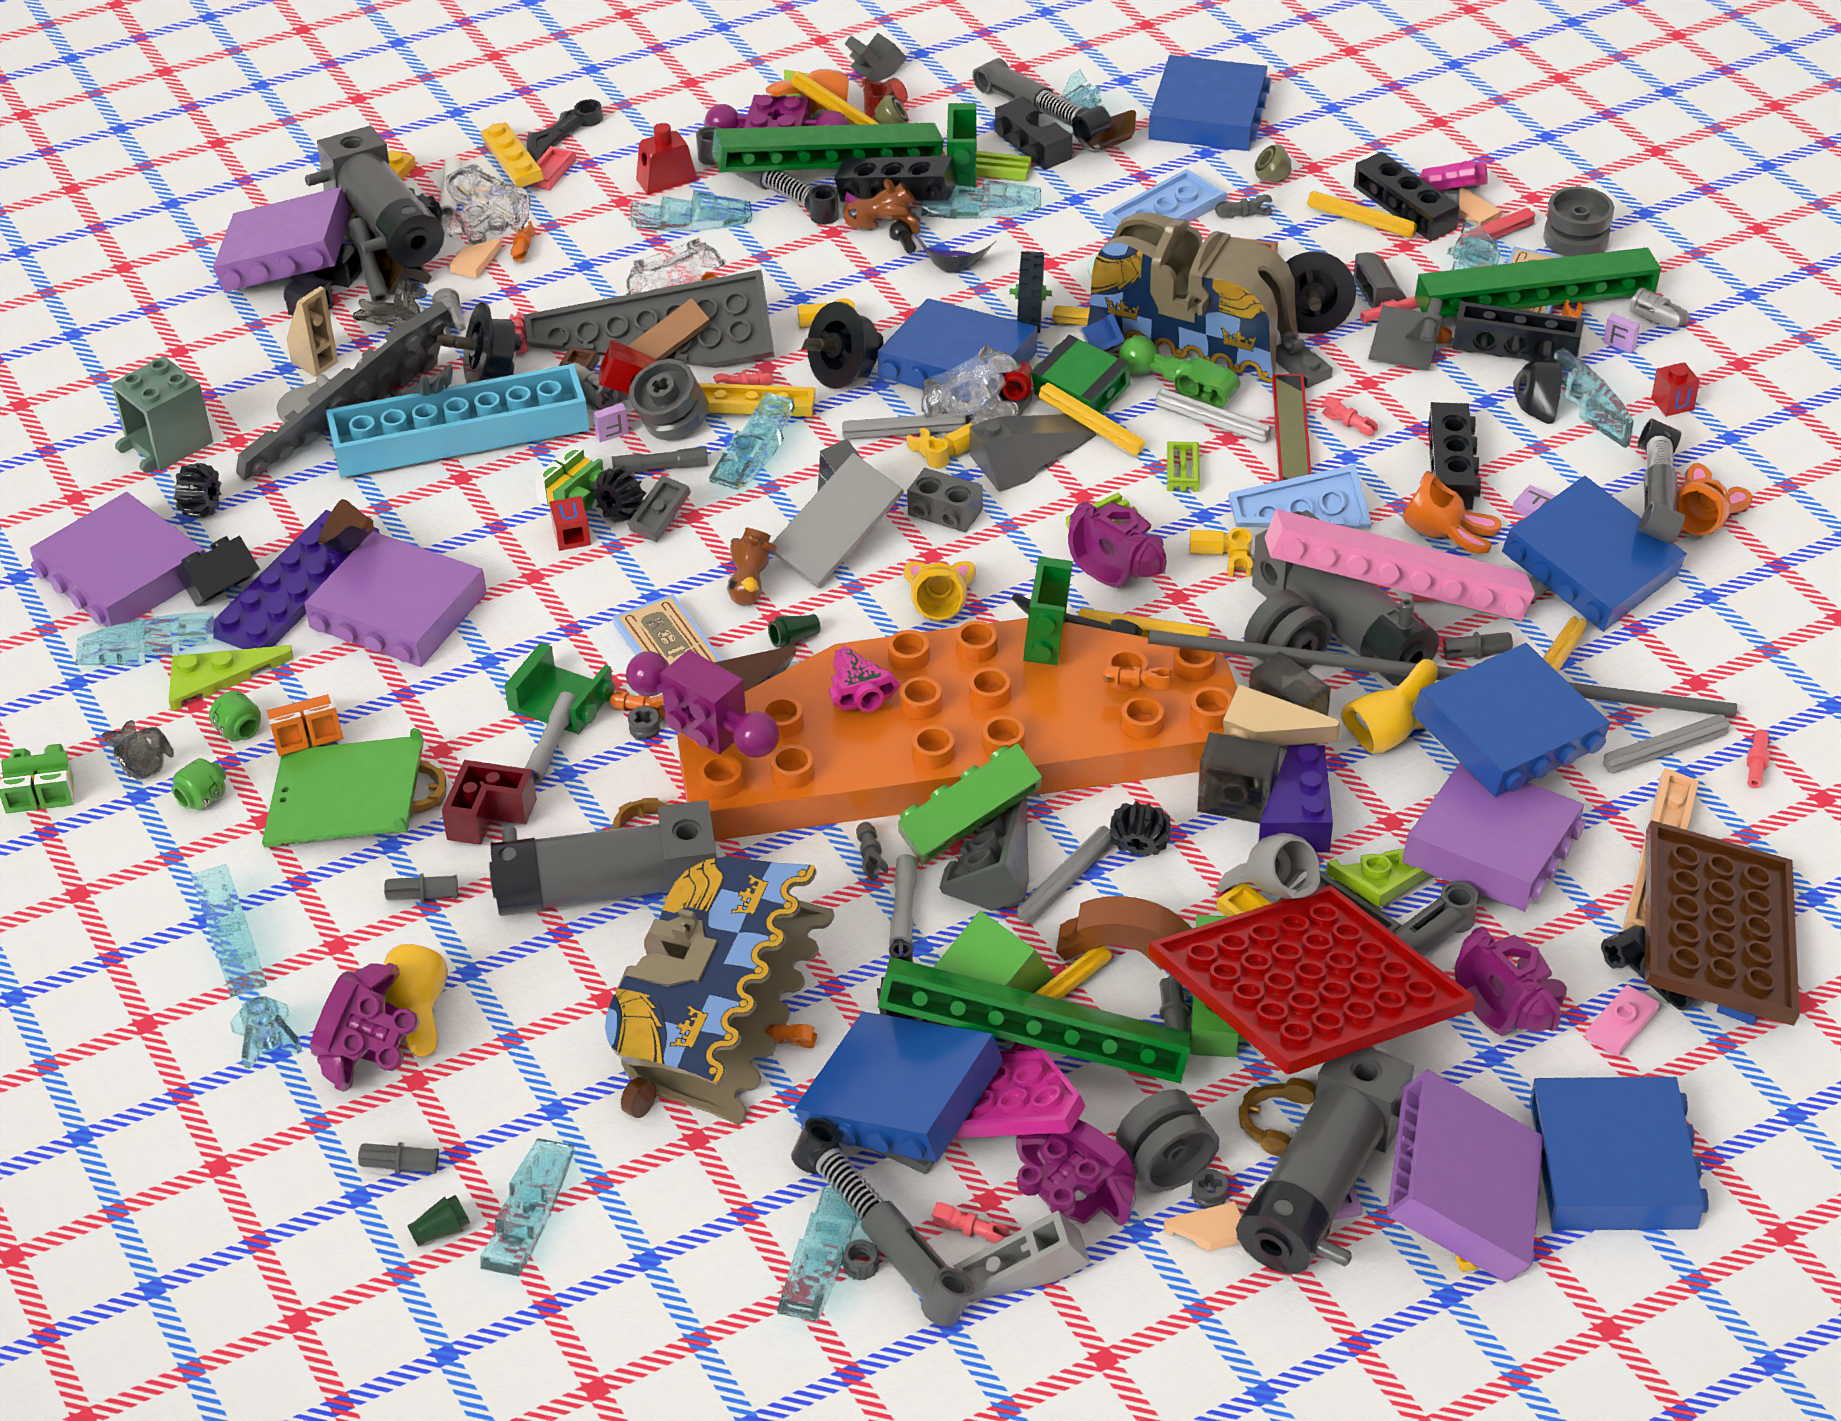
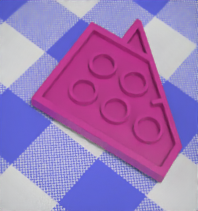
M1014 1042L1010 1050L1000 1051L1003 1059L1002 1065L953 1139L959 1140L973 1137L994 1138L998 1136H1024L1048 1133L1063 1134L1072 1131L1086 1106L1080 1093L1044 1049Z

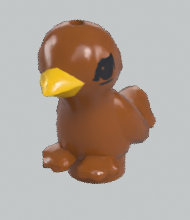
M747 527L742 538H732L730 545L731 557L737 567V571L728 580L727 590L731 600L741 606H750L759 599L762 592L760 572L769 563L770 551L777 549L775 544L769 543L771 535Z

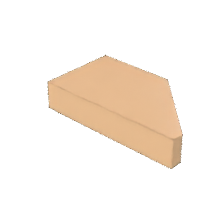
M1464 187L1460 188L1459 218L1475 228L1501 218V210Z
M494 239L463 247L449 264L450 272L478 278L501 250V240Z
M1234 1201L1164 1219V1230L1171 1235L1177 1233L1195 1241L1196 1246L1212 1251L1240 1244L1237 1238L1236 1227L1241 1214Z

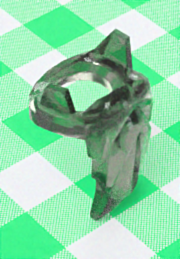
M402 279L397 287L394 303L384 301L376 303L360 299L358 302L360 310L354 312L352 317L357 321H367L377 325H388V327L396 328L421 313L415 299L426 298L427 289L413 284L410 280Z
M130 720L124 724L120 731H106L102 733L103 740L114 748L113 754L115 759L129 778L132 777L136 780L147 779L162 770L164 767V754L170 758L174 757L172 746L163 732L157 727L136 731L135 722ZM146 738L151 739V744H149Z

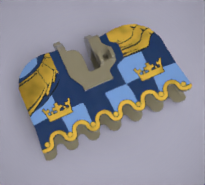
M1144 212L1130 215L1121 220L1112 239L1105 243L1094 260L1087 326L1113 313L1125 341L1133 335H1140L1151 339L1157 349L1162 342L1167 343L1170 346L1171 353L1179 359L1187 357L1190 350L1196 351L1199 358L1215 364L1218 358H1224L1227 361L1228 368L1236 374L1243 373L1246 367L1250 365L1256 369L1257 376L1261 380L1272 383V374H1275L1277 329L1280 332V337L1282 334L1293 330L1294 338L1299 340L1294 277L1289 265L1276 251L1263 244L1250 240L1231 238V234L1220 231L1212 232L1203 242L1201 233L1196 228L1189 226L1187 220Z
M726 856L704 860L686 870L674 883L666 898L660 918L654 919L644 939L647 955L642 957L636 966H627L606 1014L605 1031L607 1040L614 1053L621 1058V1064L629 1080L643 1077L656 1085V1096L706 1111L736 1125L744 1122L747 1110L742 1102L736 1100V1095L740 1091H752L758 1088L762 1079L759 1071L750 1066L751 1061L755 1058H766L776 1050V1043L773 1037L766 1034L765 1029L770 1025L786 1023L790 1018L791 1012L787 1004L780 1001V996L786 992H797L802 989L805 979L800 971L794 969V965L798 961H807L815 958L819 952L816 941L808 937V933L813 929L828 927L835 917L832 908L803 902L789 894L791 888L806 886L814 880L817 874L814 865L775 863Z

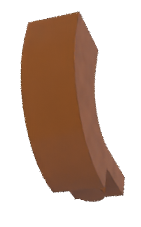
M1127 896L1100 897L1080 903L1078 917L1060 924L1056 953L1066 961L1100 946L1121 945L1141 952L1162 970L1163 968L1148 956L1149 942L1193 928L1179 915L1157 903Z

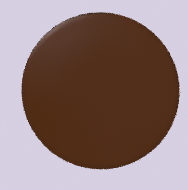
M643 1077L631 1080L625 1087L621 1097L623 1112L635 1118H641L646 1115L655 1101L656 1085Z

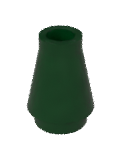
M816 614L777 616L774 621H770L768 624L769 638L777 648L792 646L811 635L818 634L821 630L820 621Z
M455 1194L448 1199L445 1196L441 1198L418 1219L408 1224L407 1227L419 1247L424 1243L463 1232L462 1227L470 1224V1221Z

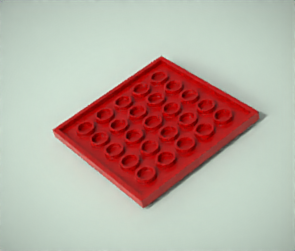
M1332 885L1319 888L1311 895L1303 898L1284 899L1151 941L1148 947L1149 957L1287 1075L1473 1011L1476 997Z

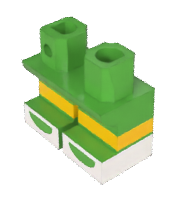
M573 445L555 459L556 462H551L534 476L537 501L550 506V501L581 496L585 511H587L594 503V498L591 496L595 491L592 483L604 471L603 462L600 458L594 462L584 457V449Z
M61 744L47 745L44 749V754L31 755L30 750L25 748L12 749L10 757L1 760L3 778L0 779V798L6 814L38 810V801L40 802L41 809L74 805L73 773L67 753Z

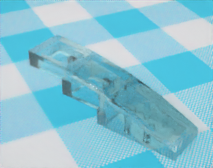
M984 179L982 189L956 185L949 200L921 201V216L949 219H982L1011 216L1039 210L1041 207V188Z
M694 192L691 201L665 196L662 198L661 205L632 201L630 220L631 227L662 231H696L751 223L752 212L750 201Z
M1564 347L1556 351L1554 359L1558 361L1561 368L1562 384L1566 387L1565 397L1580 407L1579 418L1622 447H1628L1634 421L1622 401L1608 384L1587 364Z
M214 612L179 613L143 618L83 635L77 638L76 665H146V655H180V645L214 644Z
M227 864L191 874L230 998L266 987V979Z
M541 1138L536 1139L509 1182V1197L495 1218V1233L480 1255V1269L520 1276L552 1212L574 1155L575 1145Z
M823 1186L815 1213L811 1212L804 1238H799L777 1308L778 1314L818 1322L829 1299L843 1263L842 1253L851 1241L858 1219L856 1214L852 1212L843 1199L839 1197V1194L835 1193V1190Z

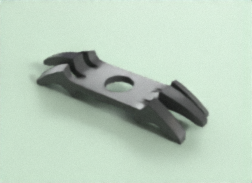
M452 364L447 365L444 371L441 370L437 375L429 378L427 374L422 375L420 381H414L412 386L399 389L398 391L392 390L388 393L391 397L418 392L422 396H429L430 388L433 394L439 393L444 389V386L447 388L451 384L453 366Z

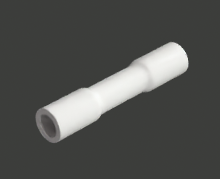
M456 156L447 157L444 163L443 192L440 196L439 205L442 209L441 218L446 220L453 219L456 216L457 188L462 166L461 160Z

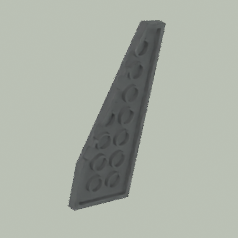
M761 269L524 314L527 342L530 347L568 351L570 347L597 351L599 355H605L611 339L628 346L692 298L710 319L711 324L665 359L679 360L686 365L717 368L775 357Z
M439 301L392 329L384 336L387 342L374 351L370 347L362 354V358L354 369L344 368L307 398L311 404L299 413L292 410L285 416V421L275 433L272 430L265 432L239 453L236 473L243 480L248 479L252 475L258 476L270 464L277 460L288 458L301 445L311 444L319 434L330 430L326 414L327 409L384 399L391 390L398 386H405L412 381L414 376L423 371L428 372L433 369L438 362V354L442 342H436L434 336L443 334L448 308Z

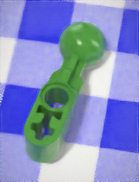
M1138 335L1128 338L1122 344L1119 351V359L1129 363V373L1143 375L1154 370L1161 373L1163 378L1174 382L1176 390L1181 395L1219 408H1223L1240 388V379L1232 370L1199 357H1194L1190 360H1181L1174 356L1167 358L1158 354L1155 343L1145 336Z

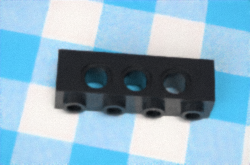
M1379 152L1356 163L1354 188L1392 215L1414 221L1417 224L1416 232L1430 242L1457 230L1460 205L1384 152Z
M952 156L844 158L834 177L840 202H846L845 196L847 192L858 198H873L880 191L886 189L883 182L885 179L891 180L895 186L900 183L904 184L916 201L949 200L958 181Z
M1461 301L1456 319L1453 349L1470 353L1490 354L1497 357L1518 358L1526 361L1554 358L1560 366L1576 367L1584 319Z
M1431 402L1428 420L1431 472L1438 476L1446 487L1461 496L1466 510H1473L1474 497H1480L1481 478H1475L1479 473V457H1473L1477 454V436H1472L1475 435L1476 418L1475 416H1470L1469 403Z

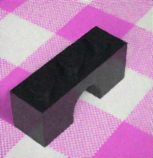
M1020 97L995 108V132L1024 155L1031 156V161L1043 170L1050 169L1072 159V134L1056 122L1039 127V109L1025 98Z
M342 244L335 266L298 274L285 287L283 297L286 301L288 315H294L298 300L320 286L325 288L330 311L334 306L331 286L349 288L362 272L360 256L355 246Z

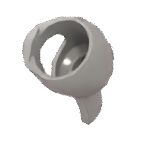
M1288 833L1271 835L1262 838L1251 849L1247 863L1237 865L1224 873L1218 883L1217 890L1223 893L1226 889L1238 883L1249 882L1271 895L1274 894L1288 899L1303 898L1315 892L1320 883L1319 860L1313 847L1303 837ZM1307 872L1306 881L1301 887L1289 889L1301 873Z

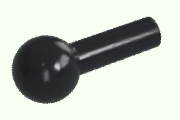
M901 220L894 222L889 229L890 237L893 240L900 241L907 253H914L916 245L911 238L912 231L909 225Z

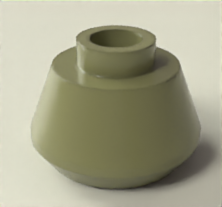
M884 96L874 109L875 115L873 120L879 124L909 122L905 108L895 96Z
M1270 145L1258 156L1255 162V172L1259 179L1278 182L1285 180L1290 175L1292 161L1282 145Z

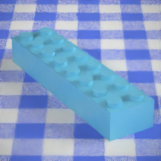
M574 364L444 388L436 394H433L432 390H430L429 396H422L418 392L326 410L340 478L589 431L586 400Z

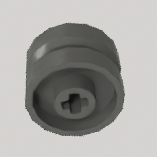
M1583 186L1566 187L1556 191L1551 195L1548 202L1547 221L1543 235L1545 244L1552 251L1567 257L1602 253L1607 248L1610 238V225L1614 213L1612 200L1601 191Z
M674 359L656 361L644 367L635 376L630 386L629 399L635 411L641 418L648 433L657 439L670 441L681 439L693 433L703 423L708 413V400L692 370L682 361Z
M1283 590L1268 597L1256 609L1246 627L1244 642L1324 652L1331 638L1332 624L1326 615L1310 606L1308 601L1292 590ZM1257 657L1266 662L1267 666L1275 673L1286 679L1297 677L1314 665Z
M1178 1089L1163 1090L1145 1098L1134 1106L1122 1119L1116 1132V1143L1128 1154L1135 1170L1148 1188L1158 1192L1174 1190L1192 1181L1196 1173L1209 1166L1219 1150L1220 1138L1206 1118L1201 1116L1200 1111L1188 1094Z

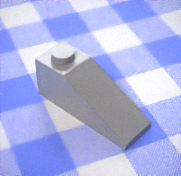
M1058 1210L953 1265V1267L964 1272L974 1283V1291L968 1301L971 1302L1054 1283L1091 1263L1080 1230Z

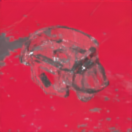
M477 164L459 168L446 177L449 195L453 200L464 204L462 207L465 214L462 218L451 217L446 221V229L451 238H461L466 233L469 246L486 242V232L488 231L499 235L504 233L509 226L515 232L522 231L525 228V223L529 219L531 201L528 192L524 188L504 183L482 171L481 167Z
M700 238L691 240L670 250L632 261L634 266L630 269L631 273L626 279L628 291L626 295L639 293L646 285H648L649 290L701 281L702 273L699 267L720 268L726 264V260L722 259L714 247L708 246L706 242H701Z
M986 345L980 349L978 355L951 370L926 379L921 399L922 407L925 411V419L938 416L945 409L951 418L973 414L974 418L970 421L973 425L996 417L1017 416L1018 406L1012 401L1002 402L998 393L1006 384L1001 373L1019 371L1022 367L1021 364L1016 363L1008 353L999 352L998 349H991L990 345Z

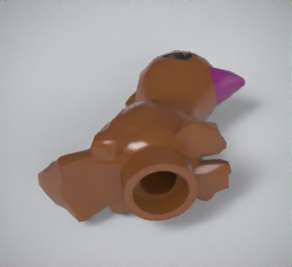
M885 179L883 182L886 189L870 199L858 198L848 192L846 193L843 217L847 225L852 228L872 230L873 226L878 227L875 219L879 217L892 221L901 220L909 225L913 234L914 232L917 235L919 234L921 219L913 214L909 207L916 200L904 184L900 183L895 186L891 180Z

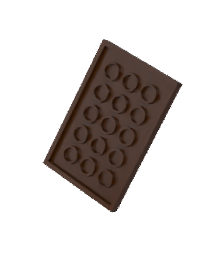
M1651 820L1646 829L1645 984L1794 1026L1800 1016L1793 861Z

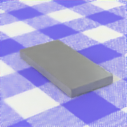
M852 453L772 542L776 545L777 549L770 552L816 587L820 588L904 494L903 488L855 453Z

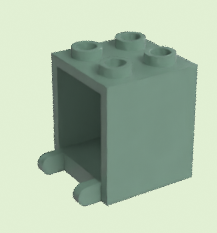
M163 356L155 359L140 369L128 373L111 383L125 436L116 442L115 449L120 453H124L132 448L146 458L139 465L143 472L149 473L156 468L162 471L213 443L200 383L167 357Z

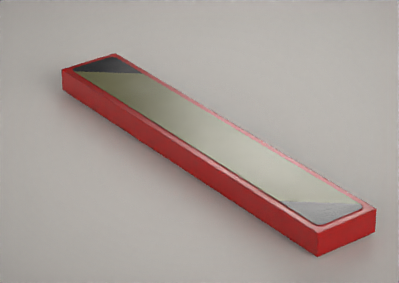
M1272 374L1278 480L1283 481L1312 474L1303 374Z

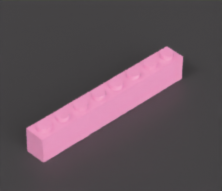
M1276 509L1265 535V541L1271 558L1519 621L1523 620L1535 594L1530 580L1524 572Z

